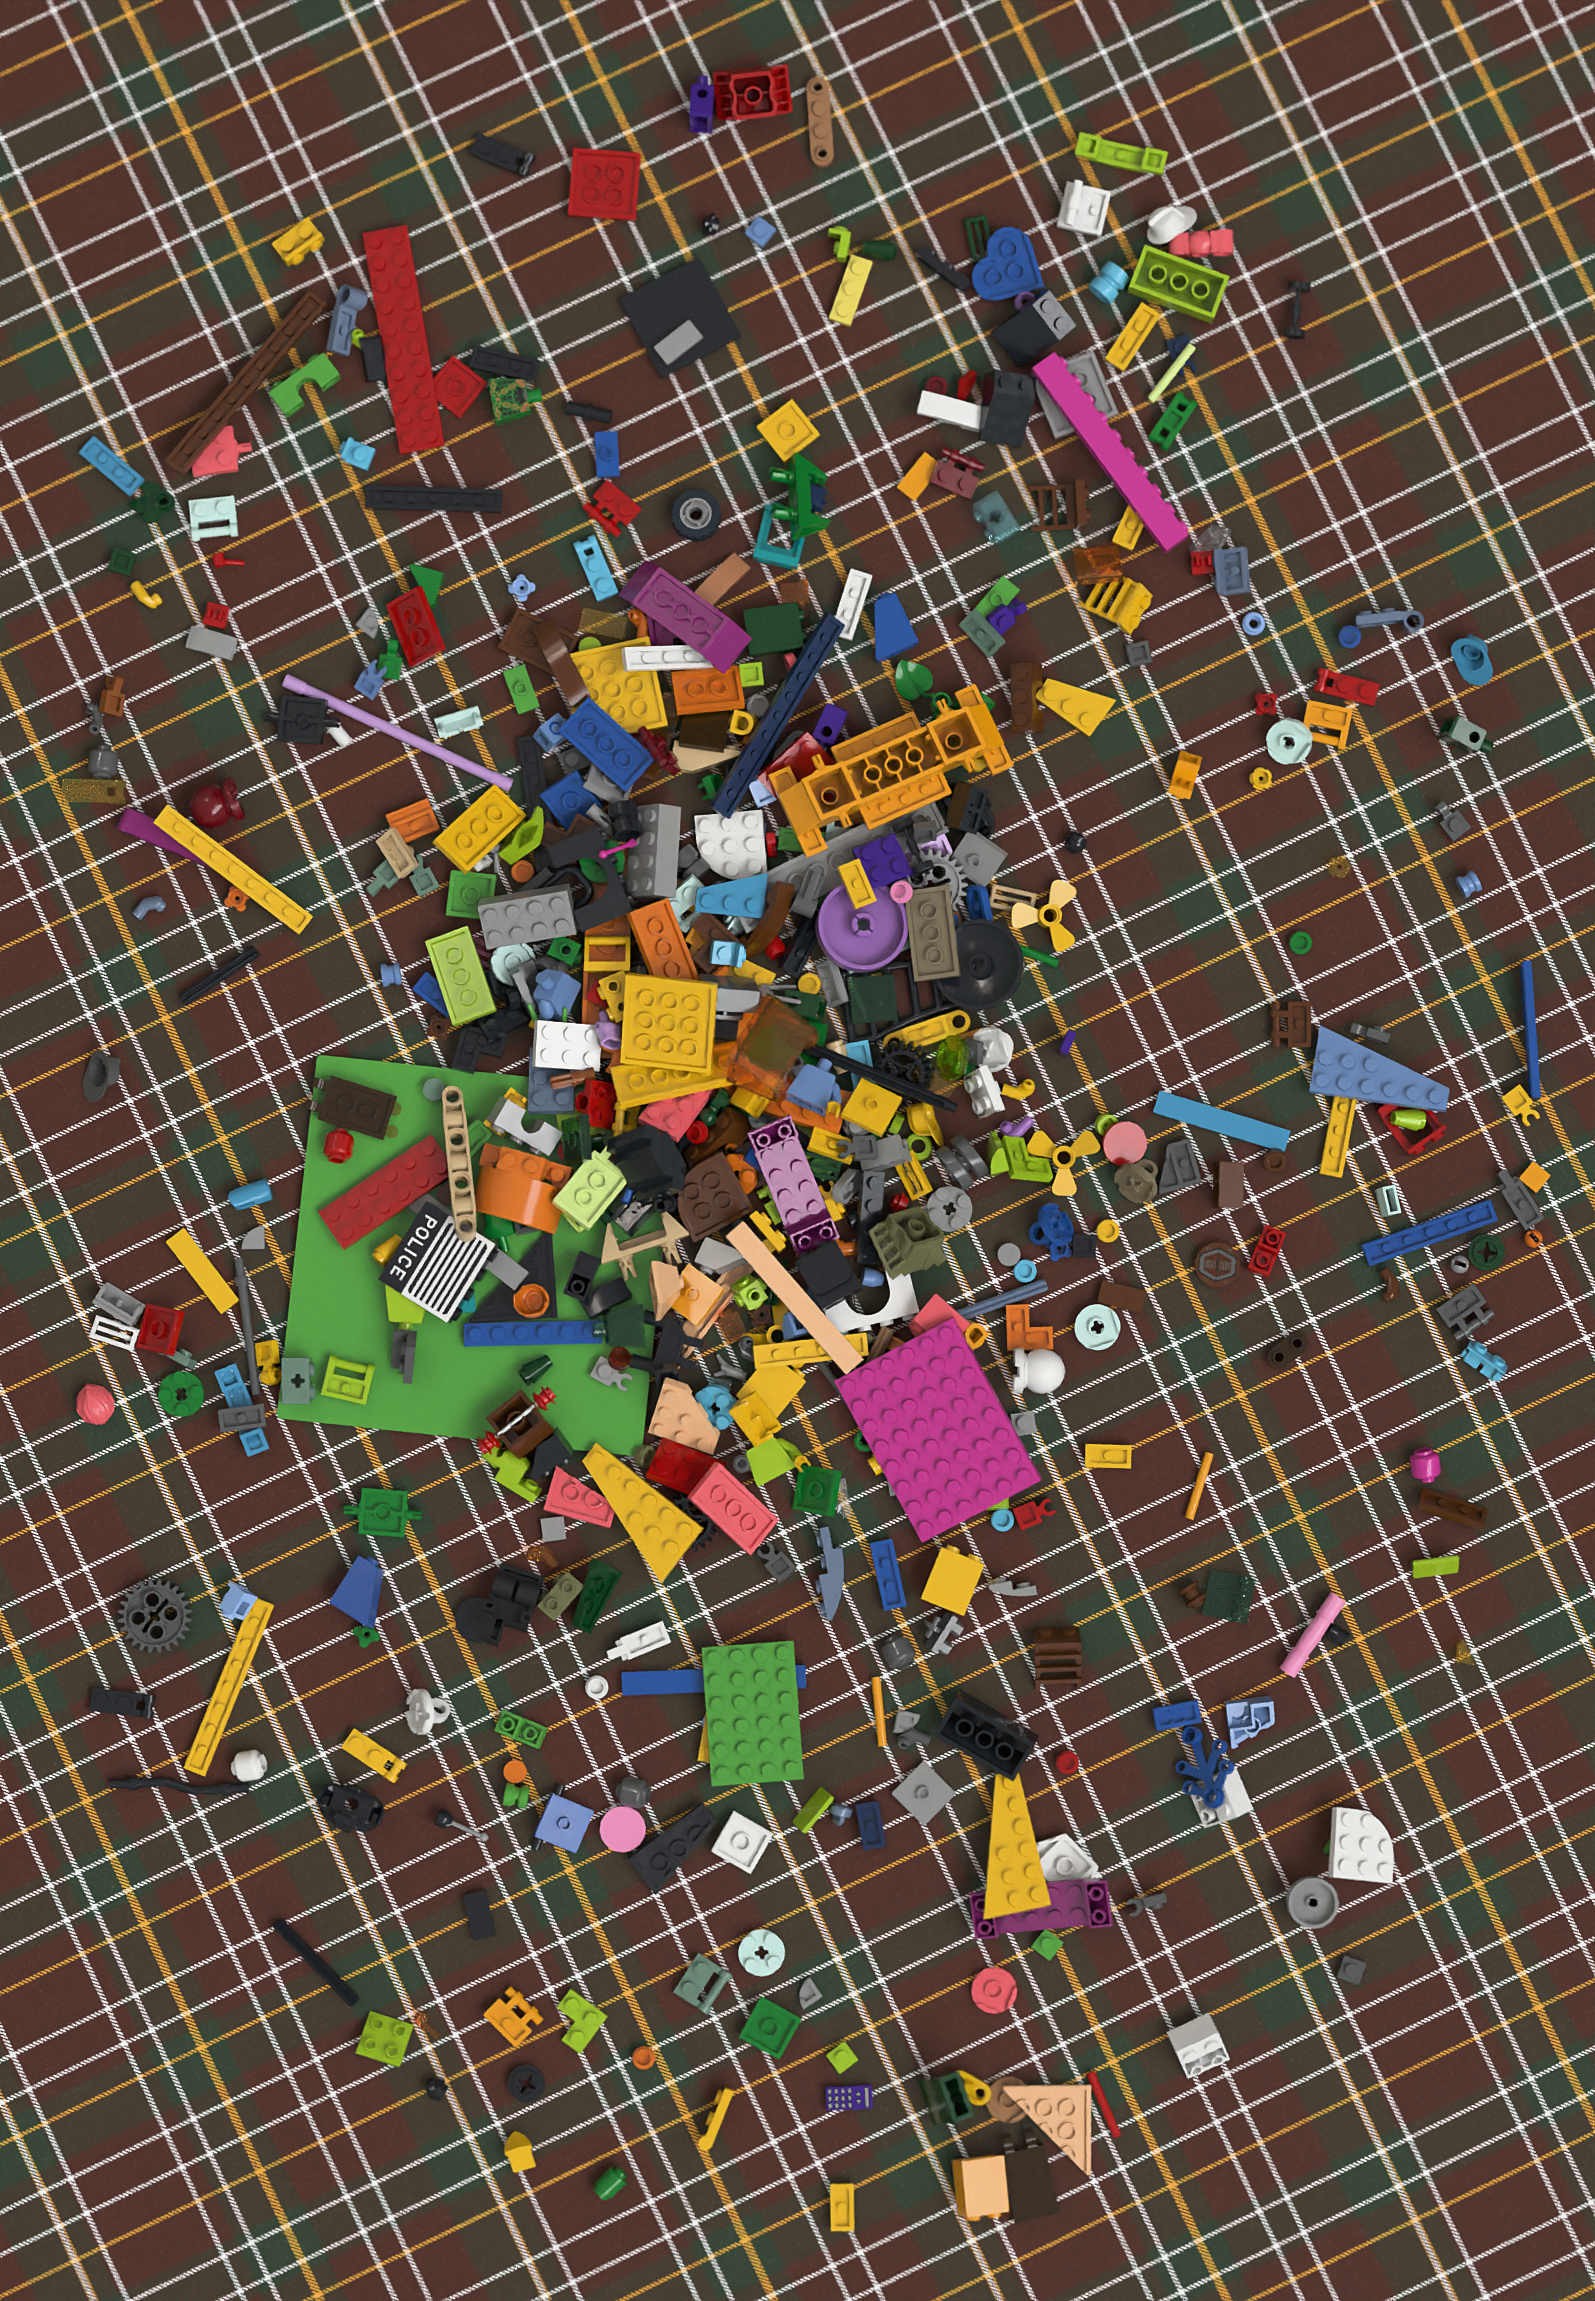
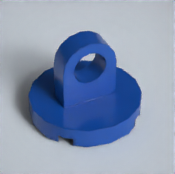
M1049 1202L1039 1208V1221L1035 1222L1029 1230L1030 1240L1034 1244L1046 1245L1052 1241L1056 1245L1064 1246L1073 1240L1071 1238L1074 1235L1072 1222L1064 1211L1060 1212L1057 1209L1059 1208L1057 1204ZM1040 1228H1042L1044 1232V1236L1042 1239L1038 1237V1231Z

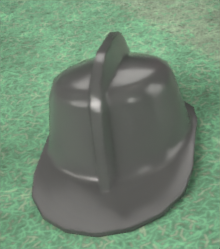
M95 1050L92 1053L83 1079V1093L89 1102L99 1101L106 1088L118 1081L121 1062L118 1057L107 1056L101 1050Z

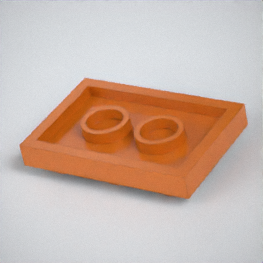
M738 665L731 666L725 674L715 667L671 672L670 677L677 715L745 708Z

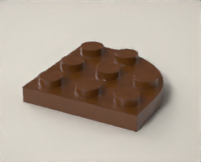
M722 1150L691 1167L684 1176L683 1191L678 1192L679 1214L694 1242L754 1211L751 1201Z

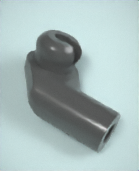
M89 702L86 713L93 715L89 731L92 734H98L103 724V714L98 712V703Z
M743 1336L738 1343L740 1354L743 1358L754 1362L752 1351L754 1341L750 1336Z

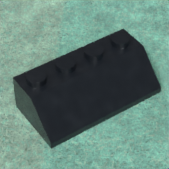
M960 1689L934 1733V1736L1011 1781H1014L1039 1737L1036 1733Z

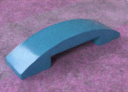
M236 1363L214 1372L229 1408L253 1405ZM262 1427L238 1430L248 1457L270 1449Z

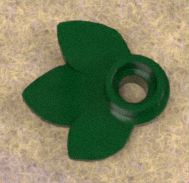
M143 482L141 484L143 496L130 503V507L136 513L143 514L144 523L157 522L163 514L169 513L175 507L174 496L169 492L163 491L159 484L153 482ZM163 501L168 502L166 505H160Z

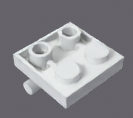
M1074 180V183L1067 182L1057 227L1101 237L1111 191L1084 186L1080 180Z
M987 1065L963 1076L965 1090L971 1096L973 1111L978 1115L979 1119L1005 1110L1000 1094H1002L998 1082L994 1081Z

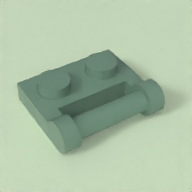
M698 1952L673 1992L708 2015L714 2000L725 1983L730 1981L733 1975ZM713 1972L720 1976L702 2002L697 1997Z

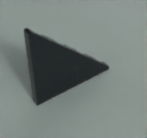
M545 1233L519 1263L529 1274L517 1290L514 1291L506 1283L502 1282L469 1319V1323L558 1318L552 1234ZM535 1283L542 1286L549 1294L550 1304L541 1316L526 1318L520 1315L514 1308L513 1296L523 1285Z

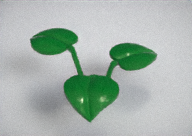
M905 660L899 662L895 673L896 688L899 694L909 701L916 700L920 695L923 698L932 699L930 709L934 713L929 723L934 721L938 714H941L936 704L939 700L945 699L947 706L953 710L960 709L955 696H953L955 704L953 705L950 697L944 692L937 694L924 693L930 690L933 684L932 674L926 667ZM979 692L990 712L995 706L994 701L987 695Z

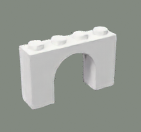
M885 1269L890 1288V1297L886 1306L876 1314H858L844 1300L826 1310L825 1315L842 1335H848L849 1330L858 1329V1333L871 1330V1325L880 1323V1327L894 1324L893 1319L902 1317L903 1321L914 1319L915 1314L919 1313V1308L910 1274L905 1277L900 1274L892 1280Z

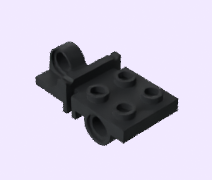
M501 1563L476 1638L486 1640L487 1644L498 1647L504 1626L526 1633L545 1577Z

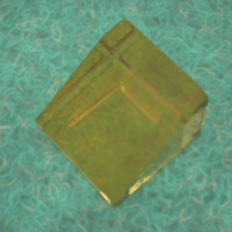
M1459 1639L1457 1641L1455 1661L1457 1663L1475 1665L1465 1640Z

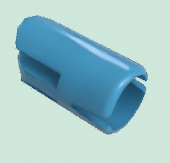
M266 1179L238 1187L230 1191L228 1195L230 1203L236 1210H243L273 1199Z

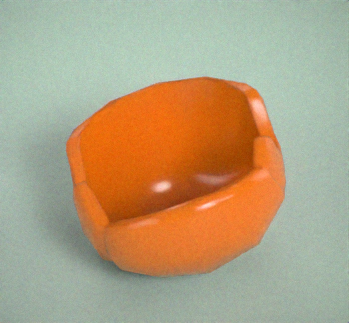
M535 1283L523 1285L513 1296L514 1308L520 1315L526 1318L541 1316L550 1304L549 1294L542 1286Z

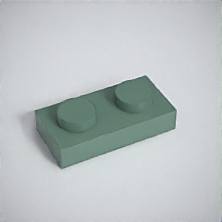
M977 609L971 611L959 624L988 658L992 657L1006 643Z

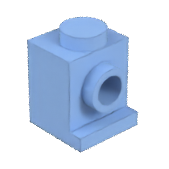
M230 1581L228 1586L231 1588L223 1597L219 1608L223 1610L222 1614L231 1620L238 1618L244 1621L258 1597L244 1586Z

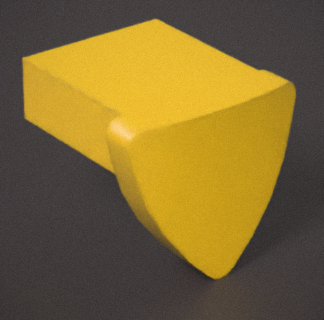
M516 2131L510 2135L504 2148L505 2156H508L514 2173L536 2167L531 2151V2142L525 2135Z

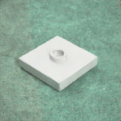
M733 1811L711 1852L751 1874L774 1833Z

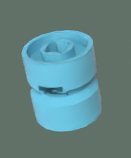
M1108 261L1100 270L1101 276L1095 277L1088 285V288L1101 301L1110 305L1118 295L1117 289L1123 290L1129 283L1130 277L1119 266Z

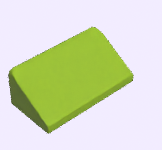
M1452 1555L1414 1560L1411 1562L1413 1578L1457 1573L1459 1570V1556Z
M820 1787L793 1819V1823L804 1834L807 1833L832 1803L834 1796L823 1787Z

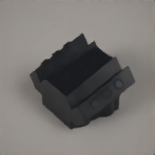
M642 1125L608 1139L606 1152L615 1154L614 1165L618 1166L626 1179L627 1189L637 1191L635 1202L647 1205L655 1202L657 1199L683 1191L685 1177L681 1170L687 1165L667 1131H657L655 1127Z

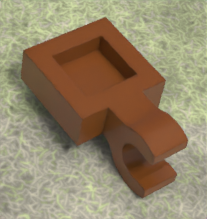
M107 676L106 687L108 690H102L98 712L114 717H122L126 696L120 693L123 677Z

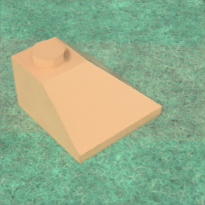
M651 1261L649 1285L655 1321H660L679 1298L680 1289L684 1288L683 1276L678 1275L676 1266L659 1261Z

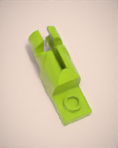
M499 1441L500 1449L496 1447L491 1449L492 1455L489 1453L484 1455L482 1453L481 1457L495 1469L497 1467L500 1469L494 1480L534 1503L542 1488L538 1487L535 1481L523 1477L531 1465L527 1458L523 1456L519 1460L509 1448L502 1451L503 1443Z

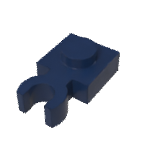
M1188 334L1165 342L1172 364L1188 343H1190ZM1188 358L1178 371L1182 378L1185 375L1184 367H1190L1192 374H1194L1196 366Z

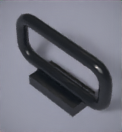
M549 865L517 892L551 887L565 875L571 874L575 876L585 889L583 897L574 903V908L577 910L589 904L593 898L594 889L590 880L576 866L566 865L555 872ZM539 940V941H534V942H528V944H531V945L540 944L541 942H543V941H545V940Z

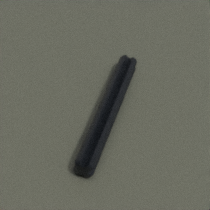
M282 1918L273 1924V1928L350 2007L359 2001V1996Z

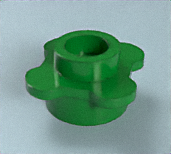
M363 1625L355 1627L353 1630V1634L359 1639V1645L363 1648H366L369 1643L377 1642L380 1639V1634L376 1632L374 1627L372 1629Z

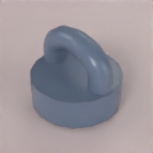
M831 1803L828 1812L833 1814V1823L836 1826H841L845 1818L851 1817L852 1808L840 1803Z

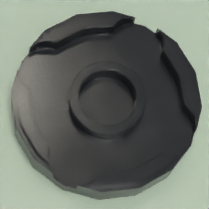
M483 1597L470 1598L458 1608L455 1617L456 1628L466 1640L475 1643L486 1642V1640L476 1638V1634L488 1599Z

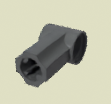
M807 869L800 889L793 898L790 910L812 918L818 904L817 898L826 876Z

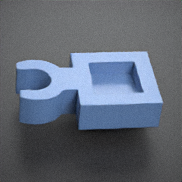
M376 659L368 665V668L362 671L354 686L355 689L371 700L378 695L384 683L381 677L387 672L386 666L381 670L376 668Z

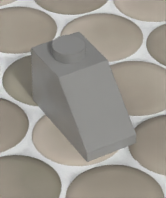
M705 1237L694 1261L700 1266V1271L712 1275L713 1272L721 1275L748 1263L736 1249L708 1237Z

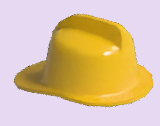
M923 1101L909 1106L906 1111L911 1130L919 1136H933L936 1143L940 1147L943 1146V1136L935 1118L933 1106Z

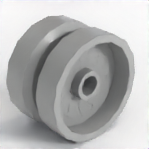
M1315 1876L1301 1877L1293 1882L1287 1891L1285 1900L1287 1911L1292 1919L1303 1927L1311 1929L1321 1928L1332 1922L1339 1906L1338 1896L1332 1885L1322 1878ZM1312 1898L1316 1899L1315 1902L1317 1903L1314 1907L1309 1906V1900Z

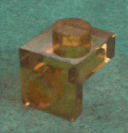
M729 1309L719 1314L720 1319L716 1321L727 1345L740 1340L743 1334H748L738 1311L733 1312L732 1309Z

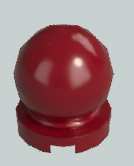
M232 777L222 779L223 785L221 786L209 784L195 790L190 798L189 812L199 826L213 829L225 825L231 817H235L237 822L246 819L243 806L240 807L238 800L235 798L240 795Z

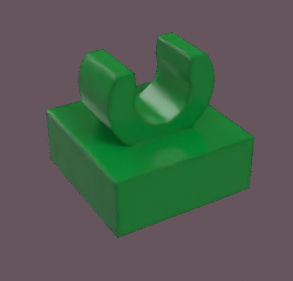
M720 774L708 775L702 778L703 783L698 785V789L706 788L707 795L702 797L703 800H712L723 783Z

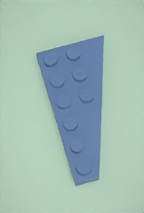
M1320 1025L1310 1093L1446 1113L1450 1091L1448 1087Z

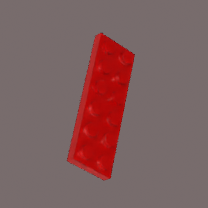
M431 1134L318 1213L345 1251L419 1198L448 1180L447 1157Z

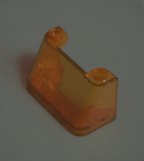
M766 994L731 1049L728 1057L727 1082L777 1102L780 1095L784 1096L789 1086V1083L786 1082L787 1075L803 1049H809L811 1046L815 1047L819 1039L817 1028L780 999Z

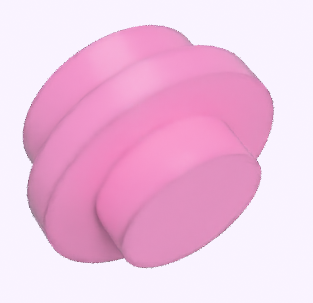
M900 880L892 885L890 895L895 902L903 904L911 899L913 889L908 882Z

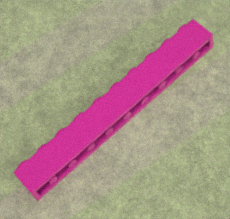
M1055 352L1034 366L1031 373L1036 377L1039 384L1163 553H1168L1187 539L1188 527L1182 520L1178 521L1174 516L1175 510L1168 501L1164 502L1160 497L1162 492L1155 483L1151 484L1146 478L1148 473L1145 468L1135 463L1133 460L1135 455L1128 446L1125 448L1120 442L1122 438L1115 428L1111 430L1106 423L1108 419L1103 411H1097L1094 407L1095 401L1088 392H1083L1080 387L1082 384L1075 374L1071 375L1067 370L1068 364L1061 355L1058 357Z

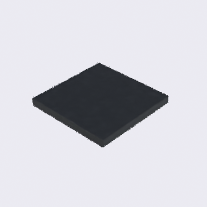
M699 257L619 298L661 379L741 338L739 330ZM690 320L703 336V339L667 366L653 347L686 321Z

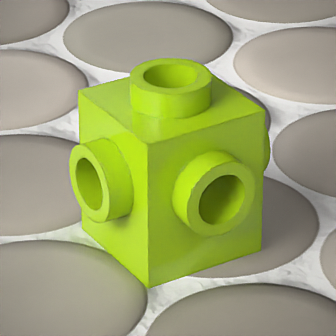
M746 1274L729 1286L734 1293L733 1299L739 1307L743 1306L749 1311L759 1308L763 1301L768 1298L765 1293L767 1288L760 1278H754L750 1274Z

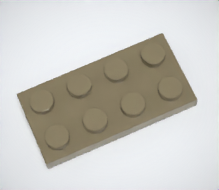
M950 885L913 890V895L905 903L914 981L922 982L961 976Z

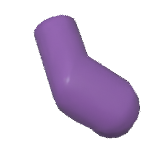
M1028 1115L1018 1124L1003 1121L1000 1124V1130L1005 1136L1021 1137L1034 1124V1121Z

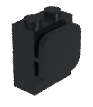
M829 1239L817 1245V1250L811 1253L808 1250L797 1257L798 1260L795 1261L798 1270L822 1312L863 1290L835 1239L831 1242Z

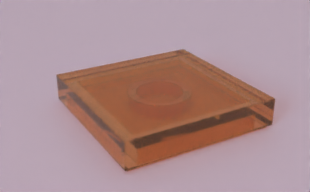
M1118 545L1073 549L1078 585L1123 581Z

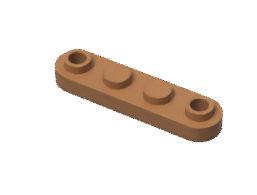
M814 77L807 83L811 159L817 167L825 168L832 163L834 158L829 84L822 77ZM820 85L822 89L815 91L814 86ZM824 151L827 155L821 158L818 153Z

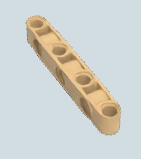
M448 1086L442 1092V1118L452 1215L457 1238L462 1242H469L476 1236V1206L466 1111L460 1088ZM455 1096L458 1100L456 1102H449L447 1098ZM454 1139H460L463 1143L460 1145H453L451 1141ZM458 1182H464L467 1184V1187L460 1189L455 1185ZM464 1225H468L472 1228L469 1232H463L460 1230V1228Z

